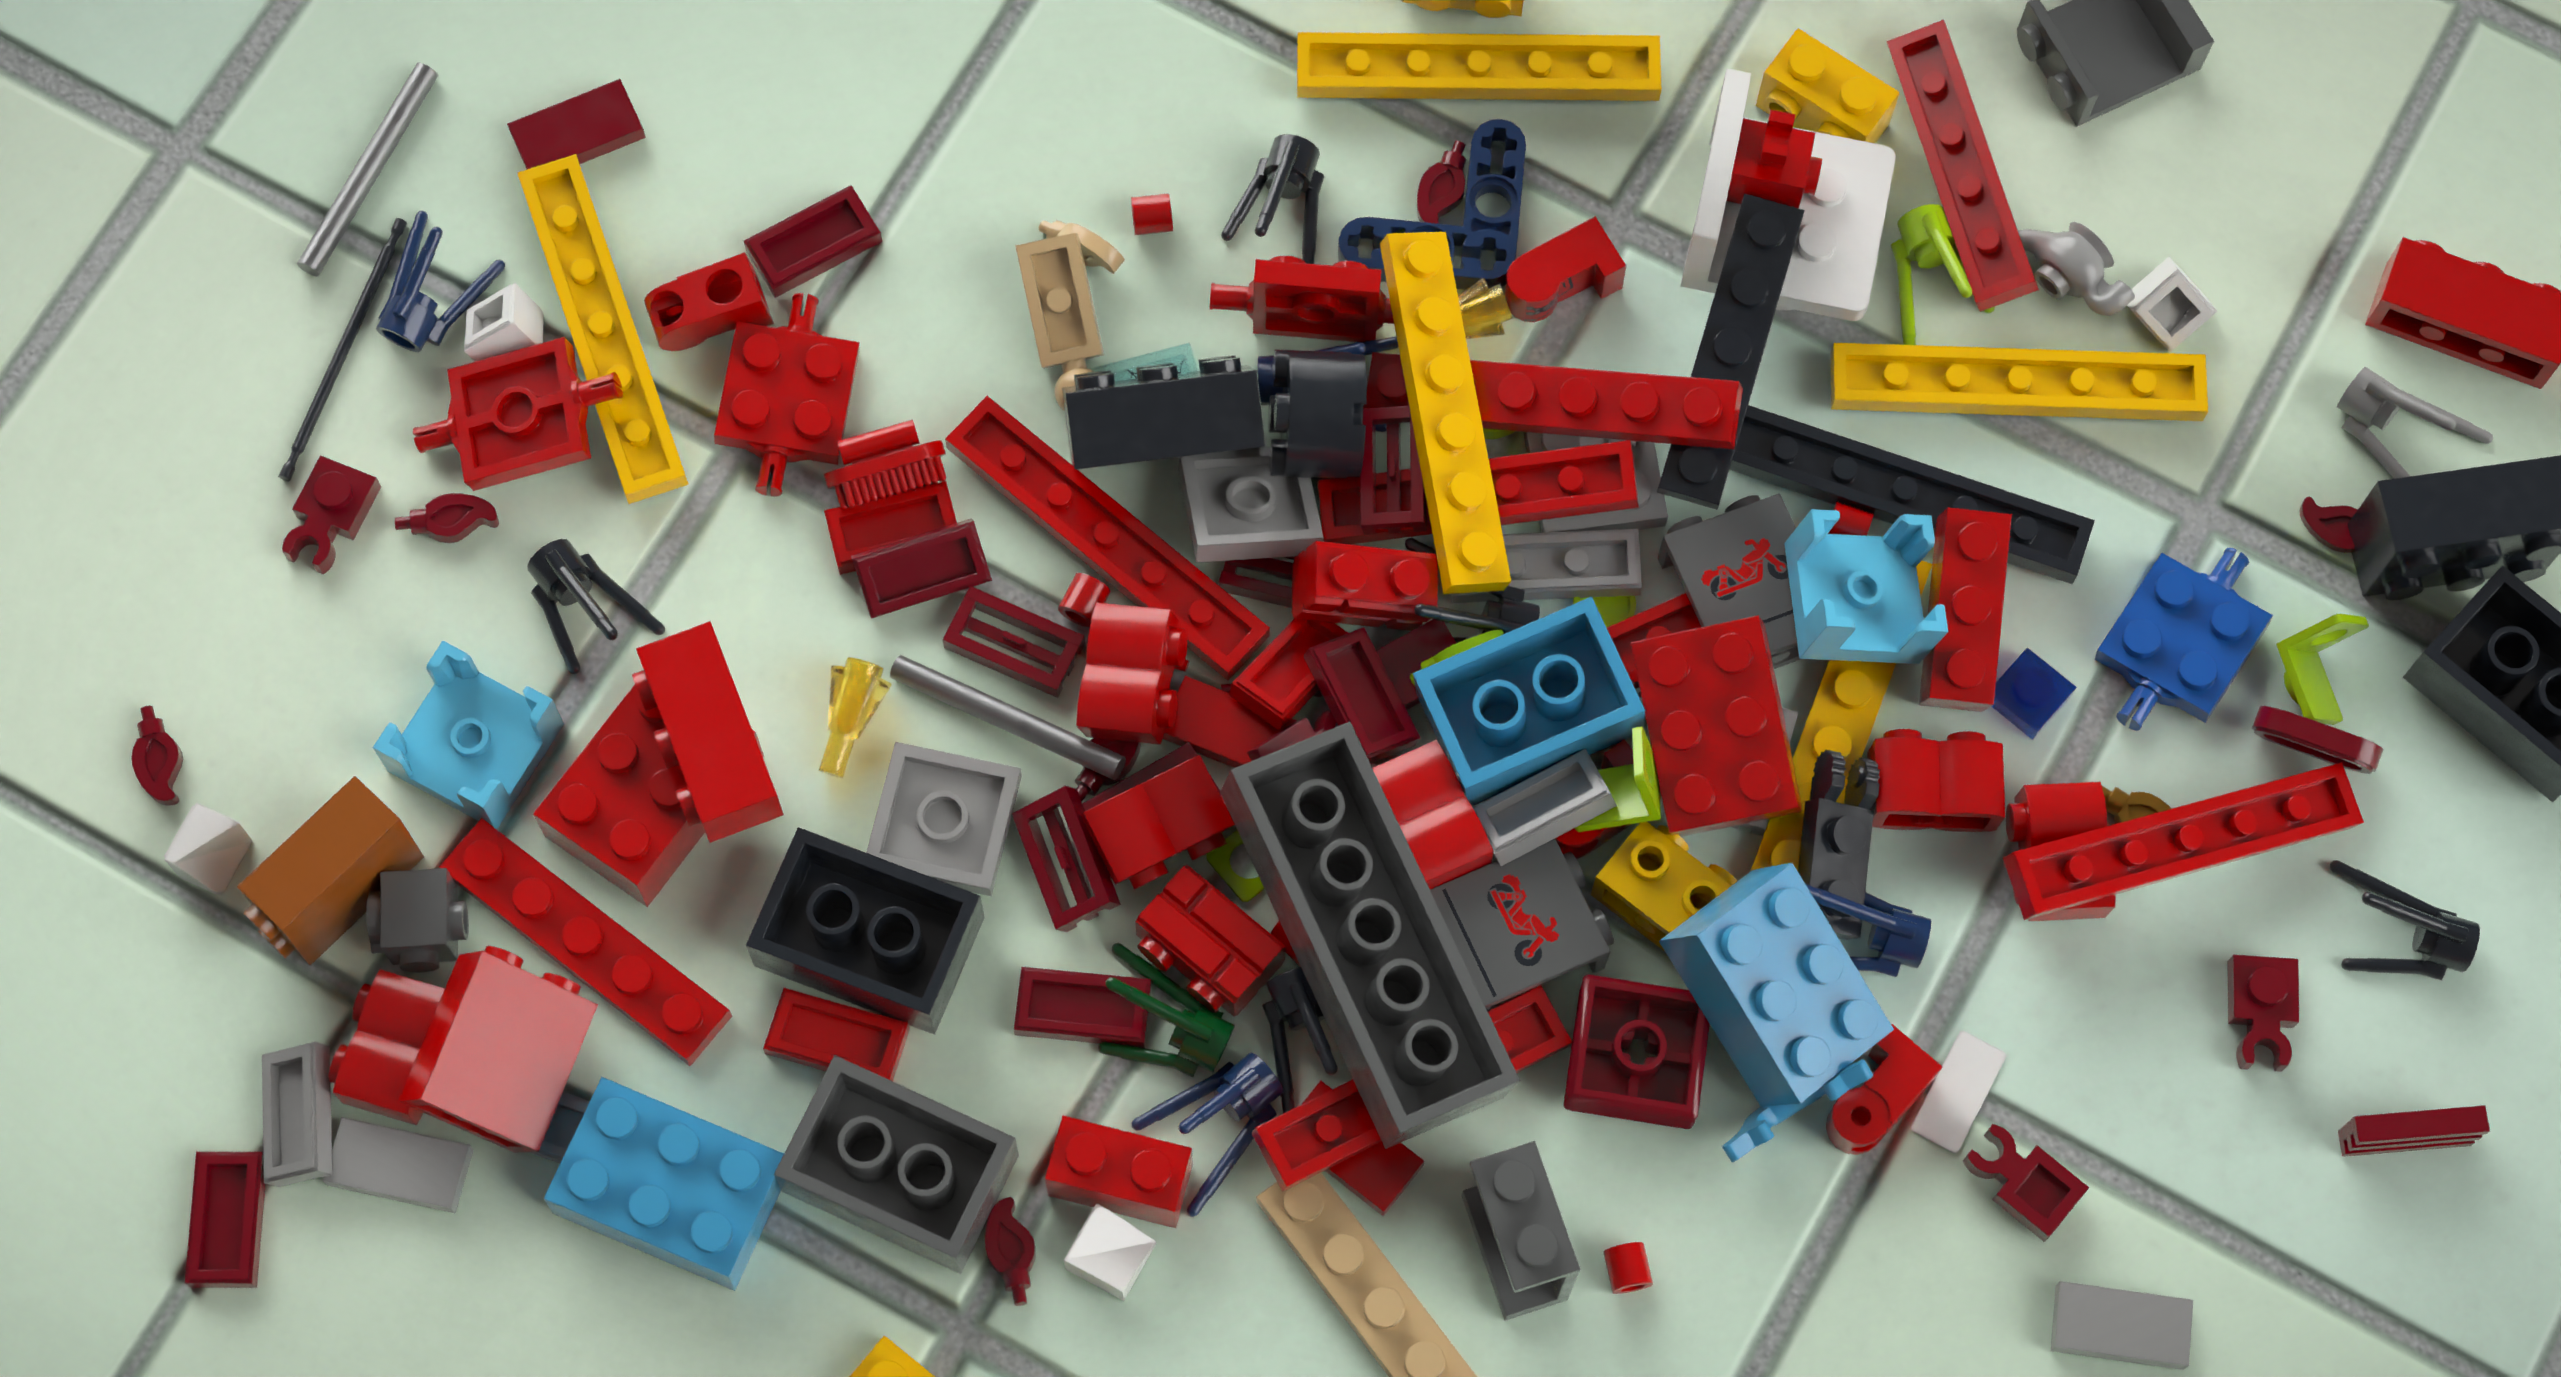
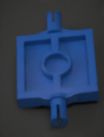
M2226 548L2210 575L2196 572L2164 553L2160 554L2097 649L2095 656L2096 661L2121 674L2134 689L2121 711L2116 715V718L2122 725L2125 726L2136 708L2139 707L2129 725V729L2139 731L2157 702L2162 705L2178 707L2202 722H2207L2270 625L2273 617L2272 614L2240 597L2232 589L2244 568L2249 564V559L2242 552L2227 571L2235 558L2237 549Z

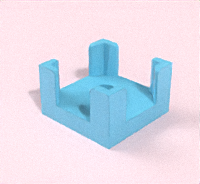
M1811 509L1784 543L1799 659L1919 664L1948 633L1944 605L1937 604L1925 618L1923 617L1916 566L1935 544L1932 516L1901 515L1883 537L1828 534L1840 519L1839 511Z
M442 641L426 667L434 682V686L404 732L401 734L398 727L390 722L378 738L373 749L387 772L478 821L483 818L494 828L498 829L560 732L564 722L553 699L529 686H526L523 690L524 696L480 673L470 655Z

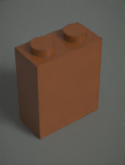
M354 776L237 886L251 904L243 914L258 929V933L283 958L286 959L295 951L311 966L366 913L369 892L381 891V872L411 870L424 858V855L401 819Z

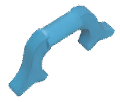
M1863 1059L1847 1066L1801 1104L1759 1107L1745 1119L1738 1133L1726 1142L1722 1148L1730 1161L1735 1162L1755 1147L1771 1140L1774 1137L1770 1129L1772 1126L1778 1125L1822 1098V1095L1826 1094L1830 1101L1838 1099L1849 1089L1867 1081L1874 1074Z

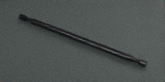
M401 218L395 219L391 228L390 238L379 254L293 442L289 459L283 465L278 475L279 478L285 481H290L293 476L297 459L303 453L395 252L396 242L407 226V222Z

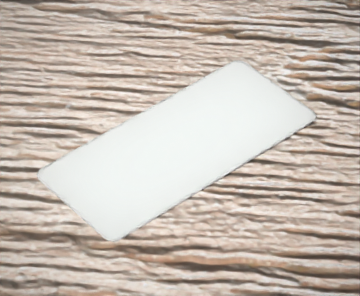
M1965 1031L1959 1032L1942 1065L1943 1068L1937 1075L1911 1126L1912 1131L1952 1153H1957L2006 1058V1053Z

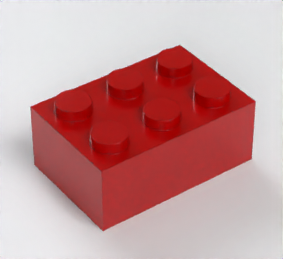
M1759 615L1631 642L1667 825L1671 835L1683 837L1803 812L1766 627Z
M634 684L533 815L547 839L648 907L704 835L705 830L702 823L692 827L688 826L675 791L687 786L680 765L667 769L653 733L666 728L658 707L645 711ZM752 730L756 738L757 744L759 746V749L761 751L762 757H764L757 734L754 730Z

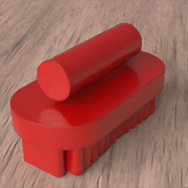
M912 419L837 441L843 464L852 463V465L824 474L827 488L835 489L840 508L846 510L848 507L860 506L863 502L869 503L871 500L884 499L886 496L891 497L893 494L905 493L908 490L936 484L938 481L944 482L946 474L941 457L945 456L946 453L942 440L913 447V445L920 443Z

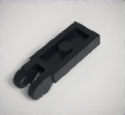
M1825 749L1824 752H1821L1820 756H1817V761L1814 763L1815 768L1811 782L1810 800L1805 801L1798 873L1807 885L1823 889L1864 905L1874 811L1870 809L1879 794V764H1876V761L1865 758L1855 760V763L1851 764L1850 771H1848L1849 776L1847 778L1848 784L1846 785L1844 804L1838 803L1836 801L1843 791L1845 784V756H1842L1840 752ZM1818 904L1838 938L1844 940L1861 938L1862 920Z

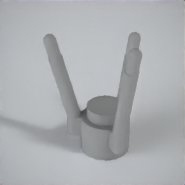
M2364 367L2358 373L2337 404V408L2349 415L2342 428L2358 438L2393 479L2410 477V475L2369 428L2374 424L2383 430L2393 419L2399 408L2446 430H2455L2482 443L2488 444L2493 440L2490 432L2398 389L2367 367Z

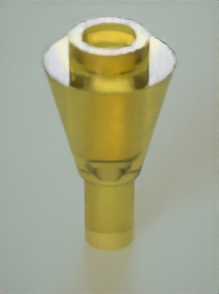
M1483 277L1458 295L1466 339L1505 335L1502 323L1513 319L1500 284L1488 288Z
M847 657L844 667L831 666L828 731H830V735L818 771L838 778L844 777L855 739L858 740L892 686L890 682L881 678L884 668L851 657Z

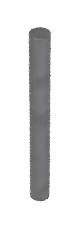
M423 63L415 65L298 260L297 265L306 273L313 276L320 275L437 79L438 74L431 67Z
M902 655L898 656L890 671L891 679L1099 774L1116 780L1123 770L1126 758L1116 752Z

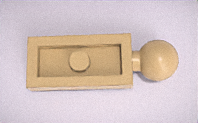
M1076 232L1015 246L1041 367L1044 369L1058 365L1062 367L1063 374L1058 378L1055 385V398L1063 411L1065 409L1062 388L1075 386V374L1094 372L1087 368L1086 359L1104 356L1080 239Z

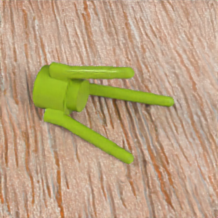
M1938 204L1919 206L1905 213L1897 223L1902 238L1890 245L1897 263L1903 345H1916L1911 275L1912 261H1917L1918 266L1923 269L1945 264L1960 295L1968 298L1973 293L1944 209ZM1995 307L1986 309L1984 311L1985 313H1992L1995 310Z

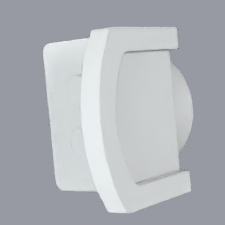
M1726 69L1709 142L1711 148L1680 287L1710 293L1716 292L1741 204L1727 202L1726 200L1744 118L1751 73ZM1814 132L1816 134L1811 156L1822 158L1820 176L1815 195L1803 193L1799 209L1805 210L1776 310H1799L1849 321H1858L1864 317L1870 300L1896 155L1893 149L1885 145Z

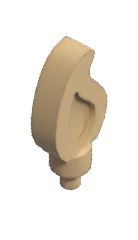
M1044 220L1039 225V231L1046 234V239L1076 232L1079 235L1086 266H1102L1114 274L1125 261L1121 253L1110 243L1078 224H1065L1058 220L1051 224Z

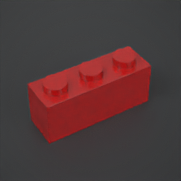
M2402 237L2386 263L2365 325L2542 389L2561 363V291L2548 284H2532L2504 274L2502 269L2491 263L2471 262L2446 253L2441 246L2426 240L2413 241Z
M1948 507L1937 517L1928 614L1937 604L1944 605L1948 633L1923 659L1919 705L1983 712L1994 705L2012 514Z
M711 621L636 648L644 670L632 674L645 711L658 707L666 728L653 733L667 769L680 765L687 786L675 791L688 826L692 827L702 823L709 843L783 816L784 813Z

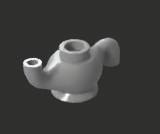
M2071 222L2068 232L2058 233L2033 229L2018 230L2025 251L2034 254L2040 265V268L2035 272L2036 280L2052 297L2061 299L2066 294L2074 297H2083L2092 311L2106 316L2120 312L2135 299L2133 291L2124 282L2118 280L2113 285L2105 282L2103 279L2104 268L2113 267V257L2101 239L2084 225Z

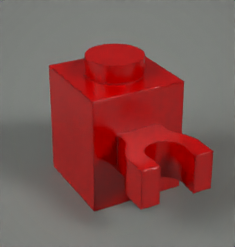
M1770 110L1767 123L1743 118L1726 201L1741 204L1745 193L1799 209L1803 193L1815 195L1820 176L1822 158L1811 156L1816 133L1794 129L1793 125L1796 114Z

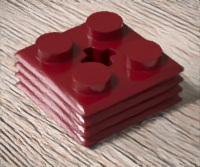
M1585 975L1579 989L1563 1103L1564 1108L1575 1112L1691 1129L1699 1113L1710 1023L1690 991L1597 975ZM1633 1039L1645 1041V1052L1654 1054L1655 1057H1648L1643 1065L1632 1063L1630 1055L1622 1052V1050L1629 1049Z

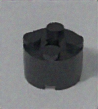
M1275 349L1273 356V387H1282V393L1270 395L1268 431L1269 433H1280V439H1271L1270 476L1338 479L1360 477L1366 425H1363V404H1367V376L1364 354Z

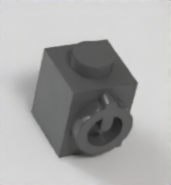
M447 868L381 872V891H370L367 898V930L371 944V953H384L392 965H399L401 970L407 972L435 971L439 969L440 962L457 961L458 940L468 939L469 918L466 902L458 901V886Z

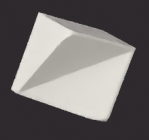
M2170 257L2131 289L2135 299L2127 305L2169 352L2174 350L2217 312L2207 297Z
M516 283L508 285L467 310L464 351L476 362L543 343V311Z
M196 803L195 806L191 807L165 853L164 860L179 878L209 892L221 895L226 890L253 840L241 824L234 819Z
M1096 1204L1064 1259L1065 1268L1067 1271L1124 1301L1156 1245V1241L1109 1209Z

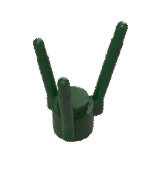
M1113 944L1112 952L1114 955L1127 963L1129 967L1145 979H1151L1152 984L1186 1009L1182 1013L1133 986L1131 987L1114 977H1110L1106 980V987L1109 990L1176 1026L1168 1045L1179 1049V1052L1174 1054L1111 1042H1101L1098 1046L1099 1052L1126 1060L1173 1068L1190 1077H1194L1199 1066L1214 1072L1235 1025L1222 1019L1223 1012L1218 1010L1216 1013H1212L1192 997L1188 991L1123 944Z

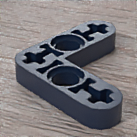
M1494 119L1481 124L1475 130L1471 141L1463 226L1375 217L1356 218L1348 222L1341 230L1338 239L1339 262L1355 261L1366 265L1369 269L1382 270L1381 282H1387L1380 243L1386 234L1446 232L1452 266L1455 252L1454 246L1462 247L1460 269L1453 268L1457 289L1488 292L1504 287L1507 281V271L1511 263L1516 259L1526 152L1525 136L1521 129L1510 121ZM1492 141L1504 142L1505 154L1501 175L1490 174L1492 155L1490 149ZM1486 193H1497L1507 199L1510 209L1500 217L1491 218L1479 212L1475 202ZM1367 238L1373 240V250L1371 258L1364 259L1358 257L1357 247L1360 244V239ZM1489 250L1494 252L1496 262L1494 263L1493 270L1481 269L1479 259L1482 251Z

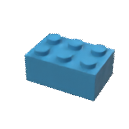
M1592 596L1413 673L1419 701L1438 743L1446 754L1464 795L1471 806L1502 793L1585 748L1588 754L1591 755L1624 739L1631 738L1632 728L1642 726L1645 731V709Z
M1793 863L1752 870L1659 940L1761 1107L1801 1104L1894 1030Z
M601 1077L544 1196V1200L552 1213L735 1291L781 1192L774 1173L784 1153Z

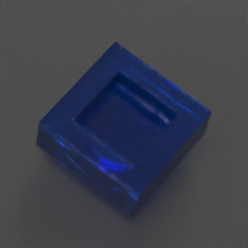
M2027 647L1996 682L1994 705L1991 707L2033 740L2069 700L2077 687Z

